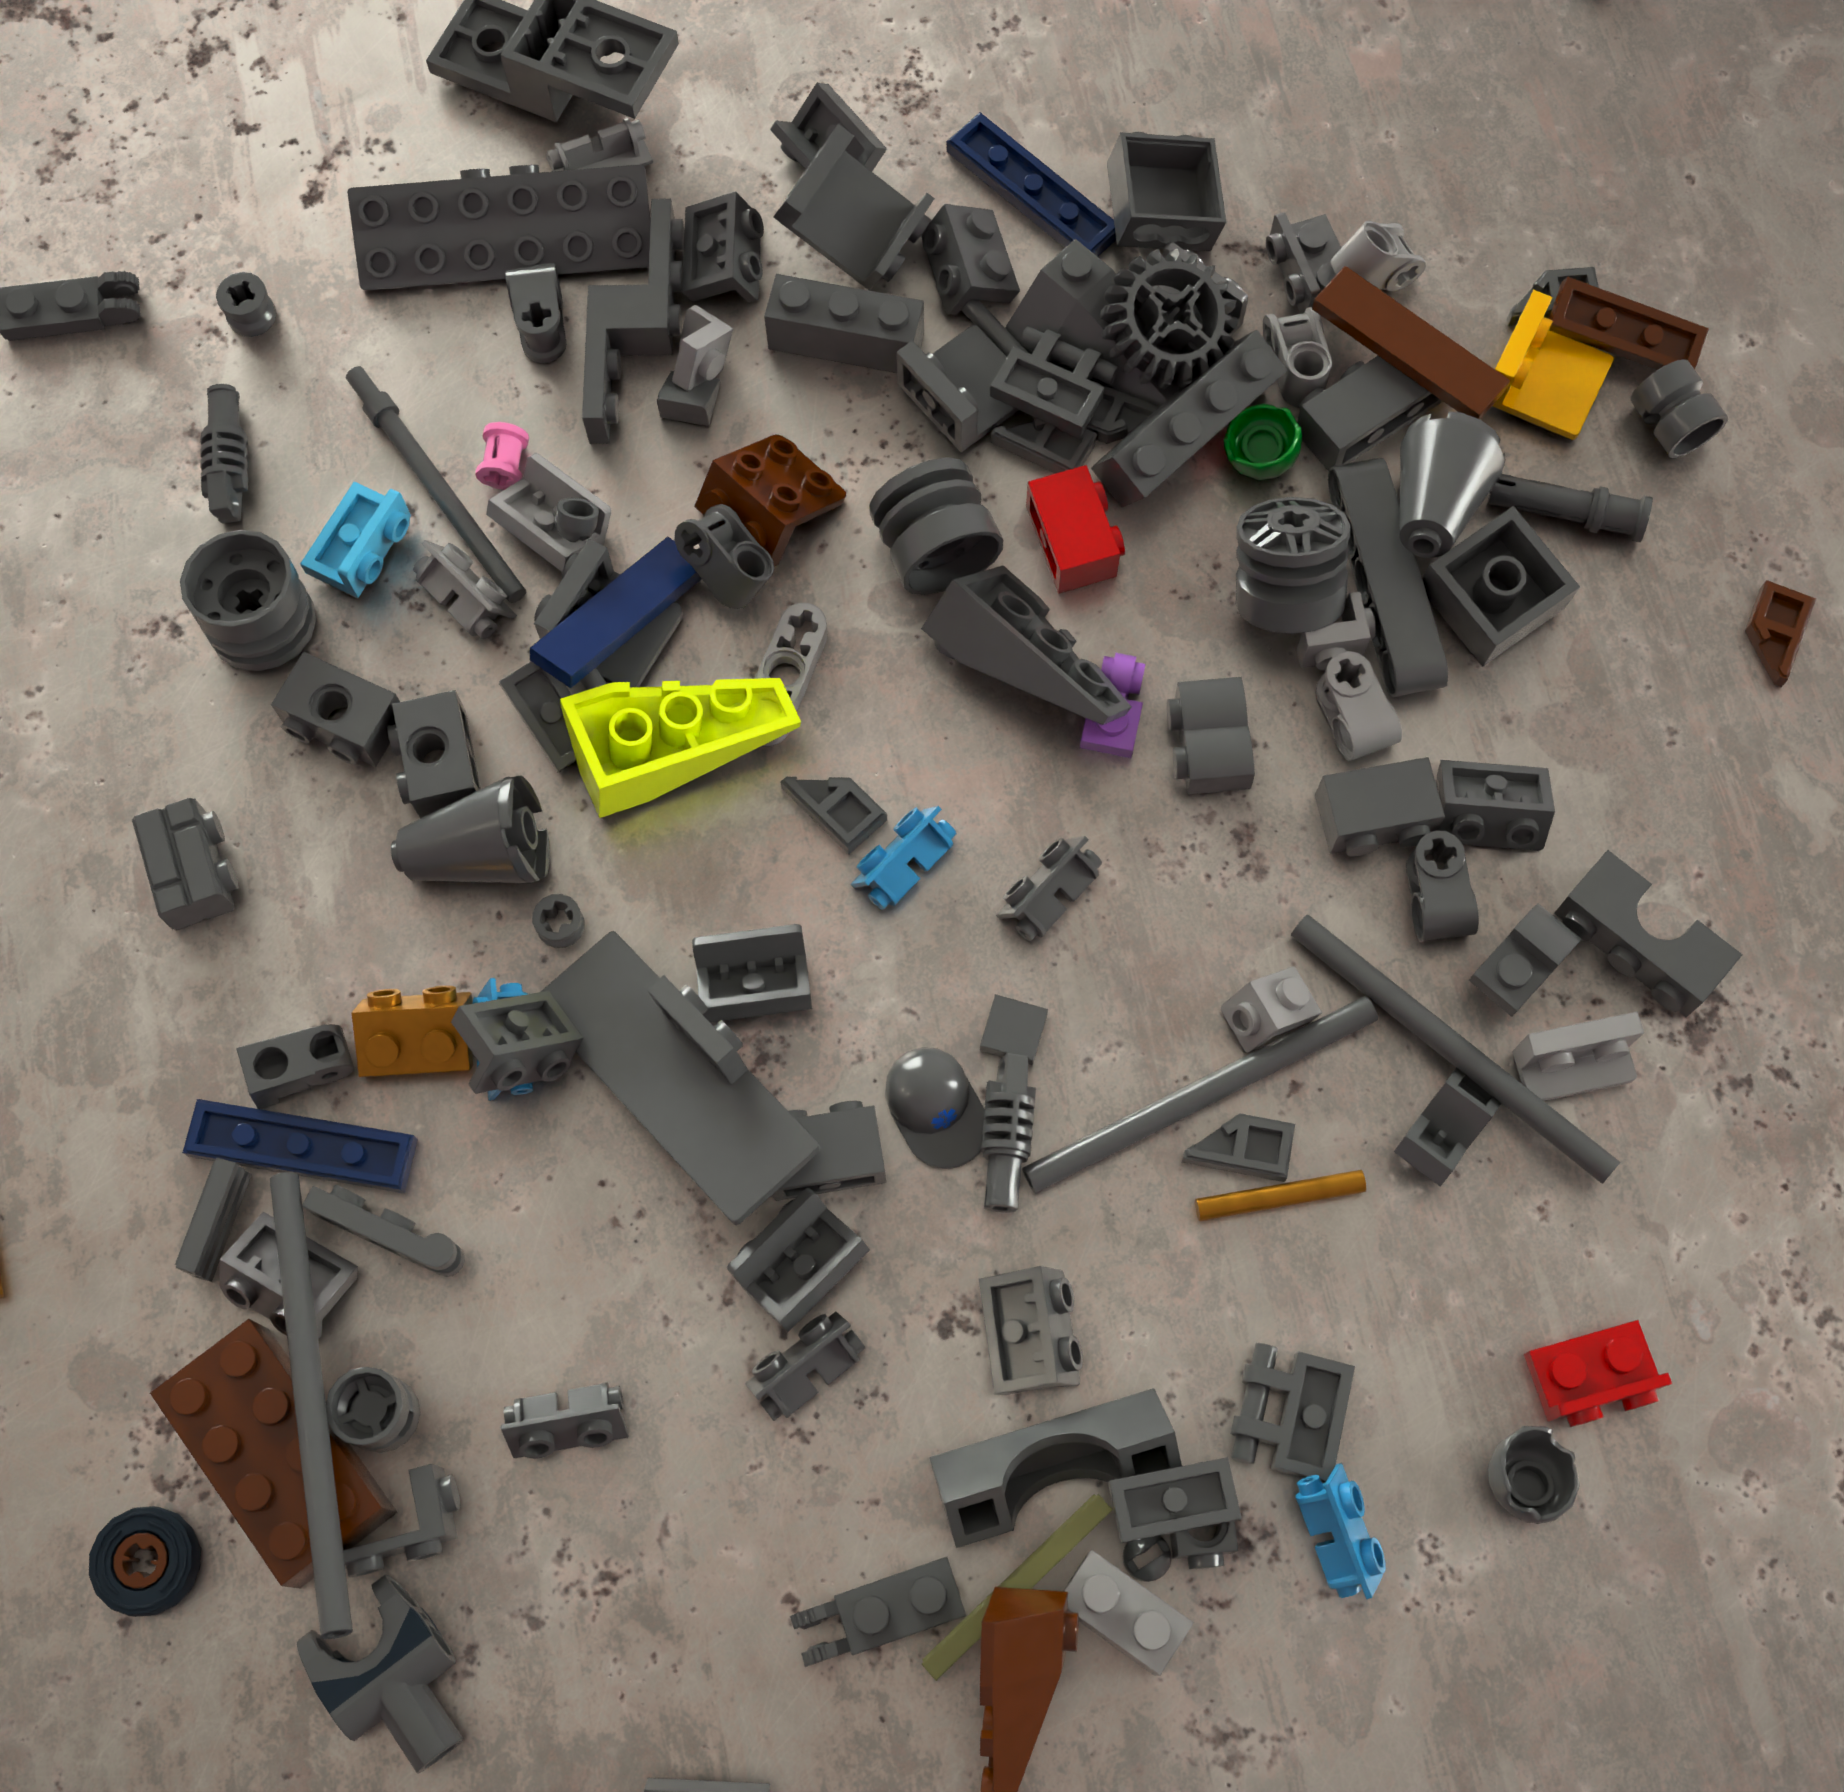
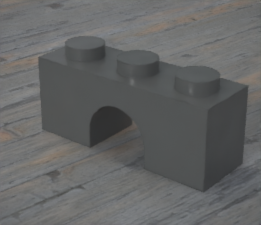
M1607 850L1555 911V914L1582 941H1590L1607 955L1608 962L1617 971L1626 976H1634L1651 990L1653 998L1661 1006L1673 1012H1680L1683 1016L1688 1017L1708 998L1743 954L1698 919L1679 938L1663 940L1650 935L1639 922L1637 906L1639 900L1652 883Z

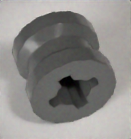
M239 272L231 274L220 283L216 292L217 303L225 314L229 326L235 333L241 336L254 337L265 333L272 327L277 314L275 305L268 296L264 283L258 276L252 273Z

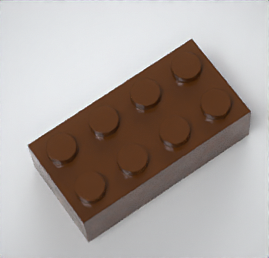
M247 1319L150 1392V1394L279 1584L284 1587L302 1588L314 1578L290 1359L268 1328L251 1319ZM329 1426L343 1550H347L357 1545L394 1516L397 1511L351 1445L336 1436Z

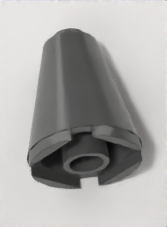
M1448 412L1447 418L1430 420L1432 414L1420 417L1408 427L1401 443L1400 540L1407 550L1419 557H1440L1452 548L1499 479L1506 461L1505 452L1502 453L1499 447L1501 439L1497 432L1482 420L1461 412Z
M524 776L505 777L400 828L396 840L391 844L393 863L399 872H404L412 881L533 883L539 881V878H544L548 874L550 863L547 828L537 830L533 813L542 812L539 799Z

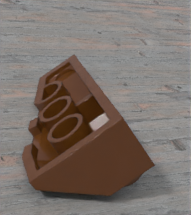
M1006 1587L994 1588L982 1620L980 1706H985L980 1736V1756L989 1757L988 1766L983 1768L981 1792H1018L1061 1676L1066 1651L1077 1652L1079 1614L1068 1612V1592Z

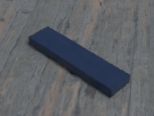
M981 112L946 141L947 153L1064 248L1077 239L1098 257L1116 241L1114 219Z
M667 536L531 646L529 660L569 688H572L702 578L690 563L682 558L677 550L675 541Z
M197 1099L182 1153L192 1158L209 1161L220 1158L235 1162L239 1166L280 1173L293 1172L304 1177L405 1193L418 1139L411 1134Z

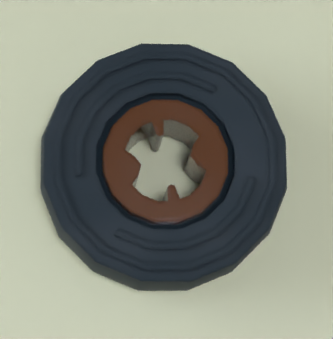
M157 1506L136 1507L112 1518L98 1533L89 1553L88 1575L95 1594L111 1610L133 1617L157 1615L177 1605L192 1589L200 1570L201 1547L194 1529L178 1513ZM139 1548L148 1551L156 1550L158 1560H151V1564L156 1565L155 1570L151 1574L139 1571L134 1572L132 1562L140 1561L134 1557Z

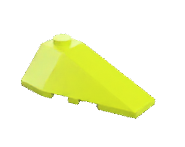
M781 678L716 680L713 685L680 686V681H662V686L630 687V682H612L560 699L561 709L578 769L599 818L650 802L801 726V720Z

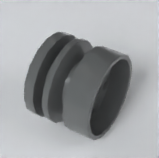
M939 458L909 467L889 479L876 491L869 504L872 521L879 528L882 542L891 548L890 554L893 566L903 587L911 594L928 595L944 592L953 579L986 570L996 561L1003 550L1002 535L990 511L981 505V492L973 483V476L969 467L960 459Z
M1300 497L1270 499L1252 506L1240 516L1236 532V539L1238 541L1236 558L1239 563L1236 573V606L1240 616L1253 626L1270 632L1290 634L1316 631L1331 625L1342 616L1347 603L1348 572L1346 564L1349 557L1348 542L1350 538V523L1345 513L1332 504L1312 498Z
M247 530L231 531L218 534L201 544L186 561L180 578L182 600L221 660L238 669L262 671L279 667L299 655L310 641L316 623L314 604L304 584L299 579L292 561L278 541L261 532Z

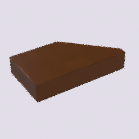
M1766 580L1759 590L1745 633L1773 684L1782 687L1790 676L1816 598Z

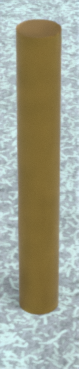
M1356 1170L1195 1199V1208L1198 1220L1204 1221L1366 1192V1180L1363 1171Z

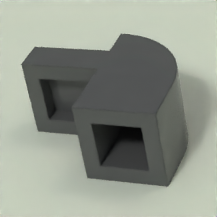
M1538 903L1475 971L1469 981L1513 1017L1582 939Z

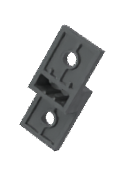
M463 0L426 59V63L431 74L554 122L558 121L573 95L635 119L679 42L676 30L597 0H534L528 10L502 0ZM496 41L504 44L501 49L495 52H484L481 50L484 45H490ZM614 52L624 55L616 63L608 64L600 61L603 56L611 55Z

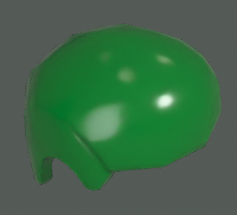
M1269 404L1246 407L1229 422L1224 436L1225 452L1232 466L1240 474L1259 481L1281 476L1293 467L1301 451V427L1288 408H1277Z

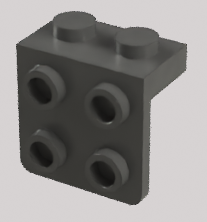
M588 539L581 552L572 554L567 560L562 572V581L552 595L548 594L541 600L536 609L534 625L540 639L620 575L613 569L607 547ZM677 602L671 604L597 667L603 679L608 683L630 682V687H639L682 620L681 606Z

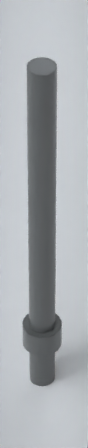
M361 366L349 370L346 374V380L363 401L362 409L372 424L384 430L487 573L506 593V599L510 603H515L522 599L526 594V589L398 417L399 408L389 394L383 391L380 392Z

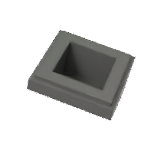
M671 371L657 398L660 418L709 426L720 387V379L706 380L687 392L672 382L674 371Z

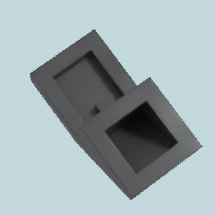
M1455 1068L1408 1130L1394 1152L1441 1187L1453 1172L1468 1147L1492 1119L1501 1103L1458 1068Z

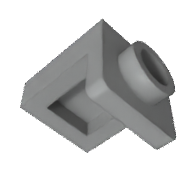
M697 305L687 309L672 382L688 392L702 382L714 379L723 370L733 328Z
M1360 592L1348 594L1344 614L1342 615L1343 622L1332 623L1316 631L1303 632L1301 634L1296 649L1300 668L1317 666L1319 670H1326V666L1332 657L1340 652L1351 651L1362 656L1364 655L1369 641L1375 638V620L1371 608H1364Z
M1295 966L1250 981L1221 1006L1223 1015L1247 1053L1257 1050L1276 1035L1311 1023L1322 1014Z

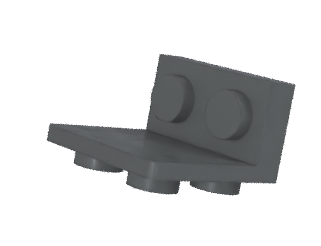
M977 325L970 326L933 354L930 352L925 354L913 341L896 352L897 384L961 453L1019 411V409L990 397V385L1007 357Z

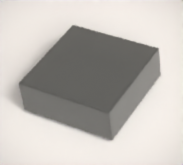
M995 994L981 1040L980 1051L1004 1057L1007 1053L1025 1055L1029 1057L1028 1064L1033 1065L1048 1015V1009Z

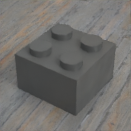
M1514 506L1429 564L1422 578L1428 600L1482 667L1564 610L1580 588L1579 584Z

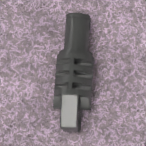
M215 384L207 388L208 425L204 427L200 435V456L202 458L200 462L202 470L201 491L202 496L208 498L209 511L218 518L219 522L225 524L241 520L242 493L248 491V437L239 423L240 393L236 391L234 386L229 384Z
M1007 1053L1004 1057H1001L998 1063L996 1081L989 1080L986 1086L981 1152L983 1153V1158L988 1160L984 1209L990 1211L1010 1213L1018 1210L1021 1165L1027 1162L1028 1157L1031 1155L1036 1088L1027 1086L1029 1057L1025 1055Z

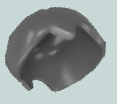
M1522 1426L1497 1445L1488 1464V1482L1495 1498L1511 1515L1526 1523L1541 1524L1557 1520L1573 1507L1580 1486L1576 1465L1574 1464V1452L1562 1447L1553 1438V1430L1546 1426Z

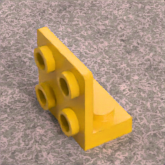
M1533 290L1495 368L1496 371L1508 378L1510 383L1507 390L1494 403L1493 407L1568 439L1575 440L1581 431L1614 358L1612 355L1584 343L1549 331L1553 320L1544 316L1553 297Z

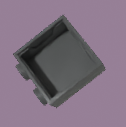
M1120 132L1107 161L1117 246L1164 249L1169 242H1173L1183 250L1211 251L1226 224L1215 138H1200L1191 135H1154L1144 132Z

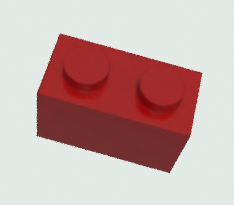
M1087 465L1028 481L1026 508L1058 594L1117 577L1120 556L1125 555L1123 537L1117 525L1110 527L1105 514L1108 511V501L1104 487L1100 481L1093 483Z

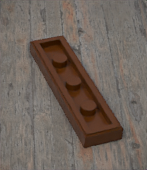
M1344 266L1314 299L1312 310L1457 412L1481 419L1507 390L1510 383L1508 378L1347 266Z

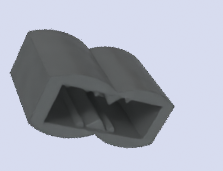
M1242 677L1178 682L1175 698L1167 699L1169 730L1179 731L1181 747L1173 748L1175 779H1185L1187 794L1251 789L1255 769Z

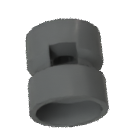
M1685 359L1674 361L1652 373L1640 383L1630 397L1631 403L1645 423L1657 424L1654 436L1669 458L1684 456L1701 447L1716 436L1728 421V416L1714 396L1709 393L1701 394L1699 390L1704 382L1690 362Z
M372 1367L352 1369L339 1377L329 1390L326 1401L328 1424L333 1433L346 1443L378 1453L396 1450L408 1442L416 1431L420 1418L419 1400L412 1388L389 1373Z

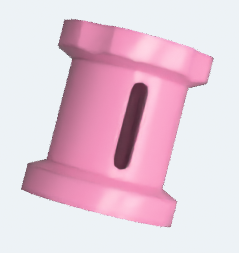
M493 422L485 425L482 435L483 440L486 442L483 462L476 468L475 475L481 483L496 489L505 490L522 479L519 463L522 450L528 446L529 436L524 429L510 423Z

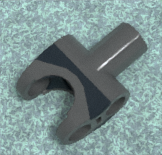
M385 1574L371 1585L381 1605L378 1607L382 1618V1635L377 1647L367 1657L357 1662L346 1659L338 1650L333 1652L326 1641L321 1639L320 1635L314 1630H311L297 1641V1649L317 1696L344 1735L350 1740L355 1741L383 1720L414 1770L419 1774L438 1762L463 1741V1737L428 1686L429 1683L456 1663V1659L429 1615L399 1583Z

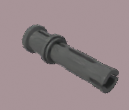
M1501 474L1489 492L1487 504L1510 508L1514 506L1522 511L1584 523L1583 528L1588 529V532L1597 533L1600 529L1631 535L1632 541L1641 542L1650 518L1653 497L1644 495L1639 500L1609 494V489L1601 486L1599 489L1594 488L1592 492Z

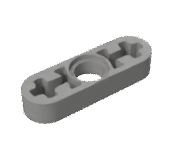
M797 603L788 607L783 612L755 679L770 678L771 671L779 664L789 663L796 666L800 671L798 679L794 683L784 686L796 712L799 709L828 638L826 617L820 608L810 603ZM808 621L812 623L813 632H806L800 643V653L793 649L796 643L795 627H802L804 622ZM788 733L763 745L762 747H770L779 744L786 738Z

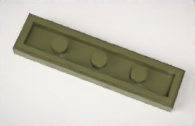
M1093 1494L998 1587L1032 1589L1113 1509L1099 1494L1097 1496ZM992 1593L922 1659L923 1667L936 1681L981 1638L982 1620Z

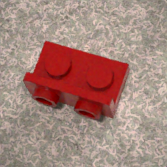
M1639 1320L1531 1350L1524 1354L1547 1421L1566 1417L1569 1427L1604 1418L1601 1406L1618 1401L1622 1402L1625 1411L1659 1402L1656 1390L1672 1384L1669 1373L1658 1374Z

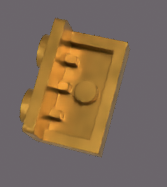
M447 985L426 988L422 991L423 995L401 996V991L398 989H382L368 993L367 998L363 999L351 1013L359 1077L470 1070L474 1064L473 1053L451 1021L459 1006L472 1004V993H456V987Z

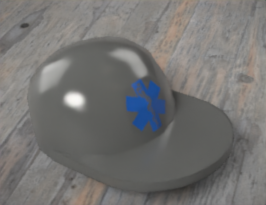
M921 1047L906 1052L896 1060L887 1075L885 1098L890 1114L912 1153L925 1164L940 1169L957 1168L973 1160L981 1151L985 1109L966 1077L962 1066L952 1055L938 1048Z

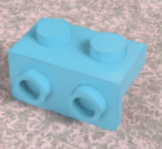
M353 482L300 563L304 572L359 598L366 585L372 584L378 578L383 567V559L393 543L399 542L408 530L411 514L401 493L389 489L384 496L357 482Z

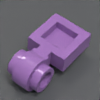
M1115 653L1114 658L1104 656L1101 671L1132 708L1127 715L1104 725L1085 718L1080 748L1132 758L1143 702L1128 700L1129 693L1140 694L1146 665L1135 662L1136 656Z

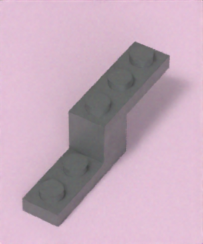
M651 199L648 284L588 285L582 420L589 444H610V424H618L619 400L617 393H612V380H620V356L673 355V335H681L682 333L681 305L674 304V292H682V262L675 260L676 250H684L683 219H675L671 199Z

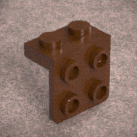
M775 434L713 460L694 507L703 515H705L708 509L719 504L732 508L755 540L770 554L775 567L779 565L795 527L841 506L845 500L846 491L833 480L830 474L821 470L805 456L792 441ZM724 521L718 522L719 527L722 526V525H724L725 522H724Z

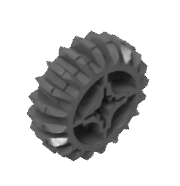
M1178 248L1171 250L1166 258L1163 257L1159 249L1151 251L1146 261L1141 256L1135 257L1128 265L1129 270L1125 268L1120 269L1114 277L1115 285H1111L1104 294V299L1109 305H1105L1101 310L1100 319L1111 324L1102 331V339L1116 340L1117 344L1110 350V357L1115 358L1122 354L1128 361L1123 366V373H1130L1135 367L1141 370L1139 376L1140 384H1147L1153 376H1156L1160 390L1167 389L1173 380L1179 389L1184 388L1192 382V378L1208 371L1209 365L1224 357L1222 353L1233 347L1235 340L1229 334L1237 328L1238 320L1227 314L1236 307L1237 300L1224 299L1222 297V294L1228 289V281L1214 283L1211 277L1214 275L1215 265L1206 267L1204 271L1197 268L1198 254L1191 255L1185 263L1181 260ZM1152 286H1169L1181 292L1172 294L1164 291L1159 286L1155 289ZM1194 304L1201 315L1203 325L1194 315ZM1134 306L1137 308L1136 314L1141 318V320L1144 323V336L1141 334L1136 324L1134 316ZM1176 307H1179V312L1173 317L1175 322L1172 325L1168 324L1162 332H1159L1158 328L1165 321L1163 317L1166 314L1169 315ZM1170 345L1178 352L1184 350L1187 354H1171L1161 351L1156 347Z

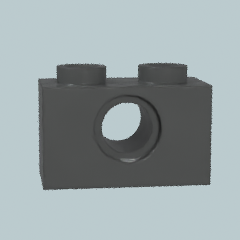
M303 652L271 706L283 722L281 728L290 736L304 743H310L312 738L327 744V749L333 755L347 763L356 764L359 759L376 767L390 745L387 726L395 724L392 704L399 703L400 700L396 693ZM347 708L345 714L339 719L327 720L334 710Z
M456 690L392 704L395 724L388 725L387 729L394 755L402 756L404 772L396 773V779L404 805L411 803L421 819L481 789L466 710ZM444 750L443 755L437 761L422 763L423 758L429 752Z

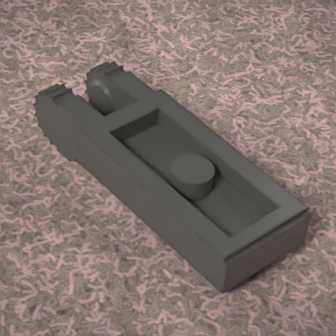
M112 271L104 272L99 278L94 276L0 287V333L5 340L11 341L104 330L105 326L135 322L140 317L139 304L137 301H133L132 298L127 299L124 296H134L135 293H138V290H140L139 277H136V274L131 272Z
M944 1557L834 1595V1601L791 1615L790 1618L794 1629L801 1628L804 1630L821 1624L822 1620L840 1614L846 1638L831 1643L822 1642L809 1647L806 1652L801 1653L804 1665L807 1667L848 1652L856 1655L965 1617L966 1613L948 1558Z

